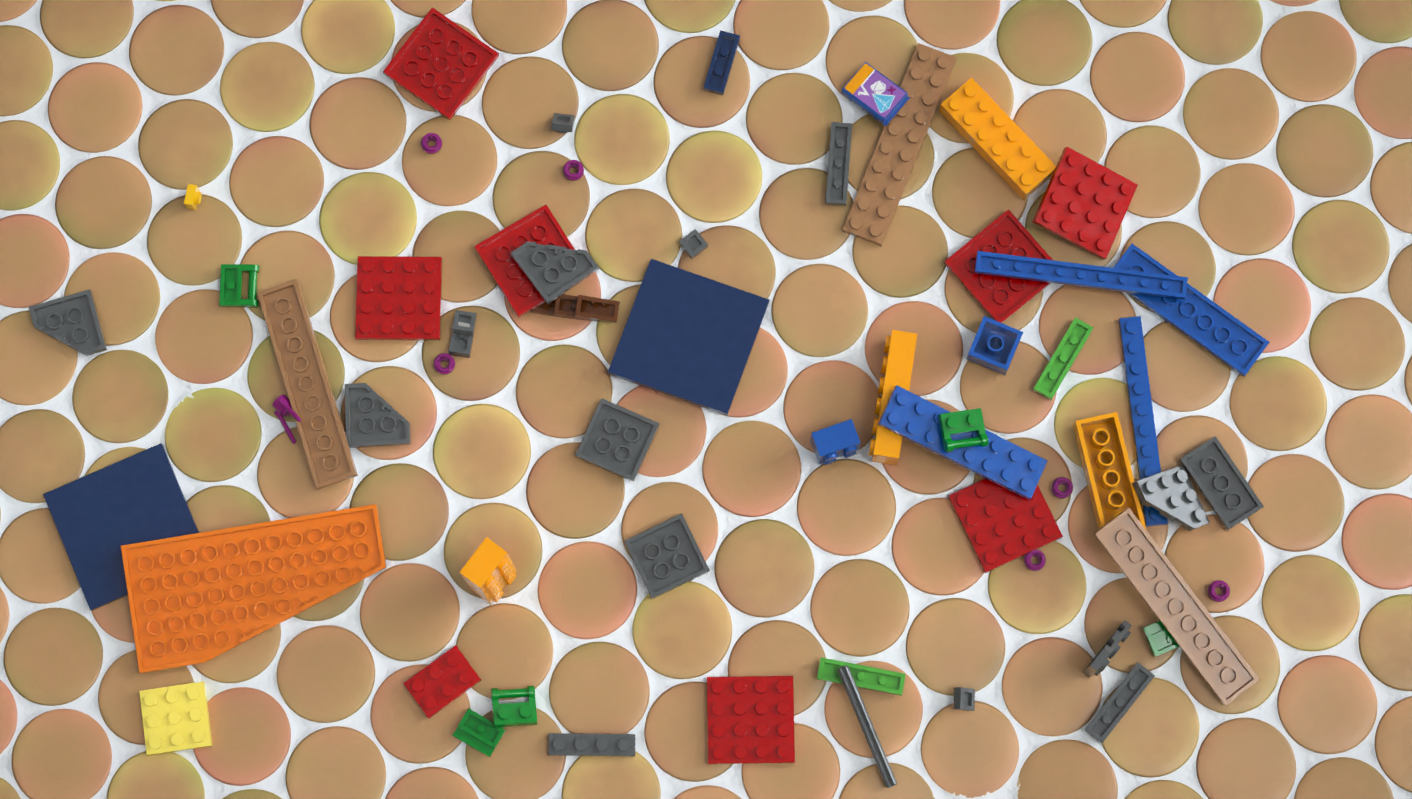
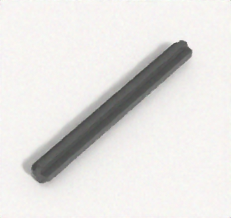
M847 665L840 667L838 673L887 788L893 787L897 784L850 669Z

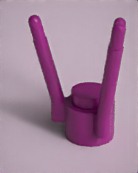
M281 395L272 404L276 409L274 414L279 418L292 443L296 444V440L283 415L285 417L291 415L298 422L301 421V418L292 410L290 400L286 395Z

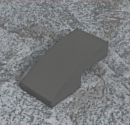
M455 311L449 355L470 358L477 313Z

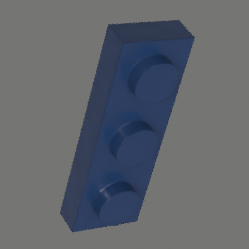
M720 30L703 90L724 95L740 41V35Z

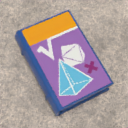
M867 62L860 67L842 88L844 96L884 126H887L910 99L906 91Z

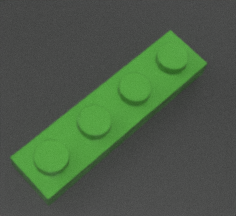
M1075 317L1033 388L1035 392L1052 400L1092 332V326Z
M822 657L820 659L817 680L843 684L838 669L847 665L857 687L902 696L906 676L904 673Z

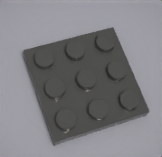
M601 398L575 456L634 482L660 423Z
M682 513L624 541L652 599L710 572Z

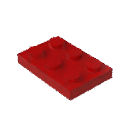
M455 645L403 684L430 719L482 680Z

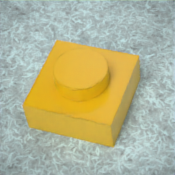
M188 184L184 205L187 209L196 210L197 204L199 205L201 202L202 193L197 185Z

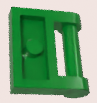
M221 264L220 307L258 308L256 295L259 265ZM243 272L249 273L248 299H242Z
M981 408L938 415L945 452L978 445L980 447L988 446V436L985 432ZM977 432V437L953 441L951 439V435Z
M534 686L506 690L491 688L494 728L537 725ZM528 697V702L499 704V699Z

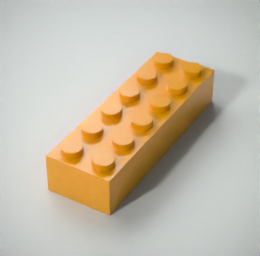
M972 77L941 103L939 112L1023 200H1026L1053 175L1056 168L1054 163Z
M892 330L891 336L886 337L884 353H888V355L883 357L881 373H885V375L880 377L878 393L882 395L881 398L877 397L875 414H878V418H874L871 434L875 435V439H871L868 454L872 456V462L897 466L902 436L878 425V422L894 387L897 385L909 391L917 341L916 333Z
M1114 412L1075 421L1073 429L1098 530L1127 507L1130 508L1146 529L1140 501L1132 485L1135 481L1118 413Z
M486 537L461 569L460 574L470 590L491 605L493 601L497 603L504 594L502 590L506 584L511 585L515 580L517 570L508 552Z

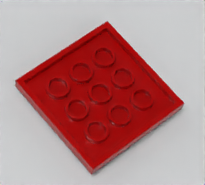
M432 7L385 68L383 74L451 120L497 60L499 53Z
M1065 147L1032 223L1104 260L1109 254L1138 184L1079 152Z
M547 205L542 206L474 246L518 318L545 301L512 258L511 252L527 241L575 250Z
M1009 209L944 262L989 316L1000 323L1005 322L1051 284L1048 282L975 273L977 251L1053 260Z
M358 256L355 339L440 340L442 257Z
M983 479L948 496L985 573L1063 537L1038 485L1032 498L1029 500L988 479Z
M793 676L707 677L708 764L795 763Z

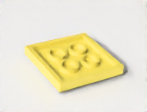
M204 681L139 691L146 755L150 756L212 746Z

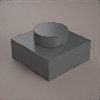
M554 113L551 130L560 133L572 132L575 115Z
M696 229L679 241V244L691 259L708 247L707 242Z
M955 687L954 709L974 711L975 689Z

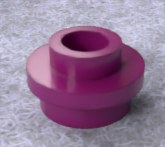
M435 133L426 134L421 140L422 149L429 154L437 153L442 147L441 138ZM434 141L436 144L433 147H429L428 143Z
M577 160L568 161L563 167L564 176L571 181L579 180L584 174L582 163ZM576 168L578 171L575 174H571L570 170Z
M446 353L438 355L434 360L435 370L443 375L451 373L455 368L454 358ZM443 361L449 363L446 368L441 367Z
M1059 477L1054 480L1051 489L1056 497L1064 499L1071 495L1073 484L1068 478ZM1064 485L1066 491H1059L1058 486Z
M1037 549L1027 553L1024 557L1025 566L1032 571L1042 569L1046 562L1045 555ZM1037 557L1039 562L1033 564L1031 558Z
M1221 580L1212 582L1208 588L1209 597L1216 602L1226 600L1230 594L1228 584ZM1216 588H1220L1222 590L1221 595H1217L1215 593Z

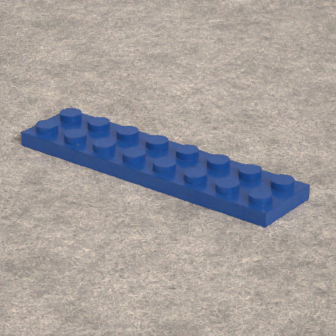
M1133 243L1114 266V268L1177 276ZM1188 283L1185 300L1128 293L1243 377L1270 343Z
M897 385L894 387L878 425L1028 500L1032 498L1047 460L987 430L985 432L988 436V446L980 447L978 445L945 452L938 415L950 412ZM977 432L951 435V439L953 441L977 437Z

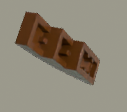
M563 294L548 305L544 302L535 307L532 313L576 320L617 323L620 302L583 295L572 296Z

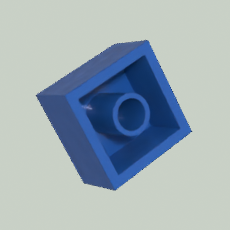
M984 316L966 359L1006 375L1023 332Z
M852 419L813 432L810 439L818 463H824L825 465L836 462V458L841 456L848 458L856 455V451L859 450L861 443Z

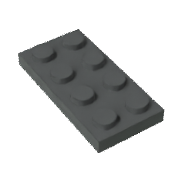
M1216 436L1179 459L1227 531L1264 507Z

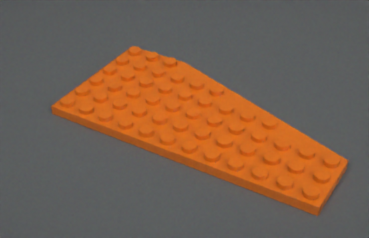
M377 504L122 545L121 551L139 673L205 663L387 568Z

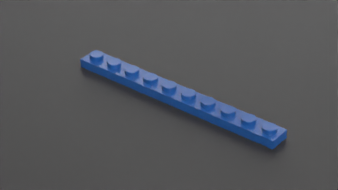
M977 251L975 273L1183 300L1186 298L1188 277Z
M1141 316L1119 318V327L1139 480L1161 473ZM1143 505L1146 527L1168 524L1167 518L1160 515L1157 509Z

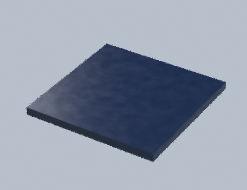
M651 259L610 364L608 374L727 416L770 300Z
M162 443L43 494L91 611L128 595L121 551L122 545L199 533Z

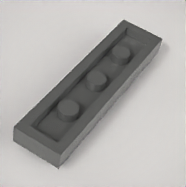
M831 122L825 205L846 206L852 123Z
M1137 662L1085 728V731L1102 744L1155 675Z
M549 733L548 755L635 757L636 735Z

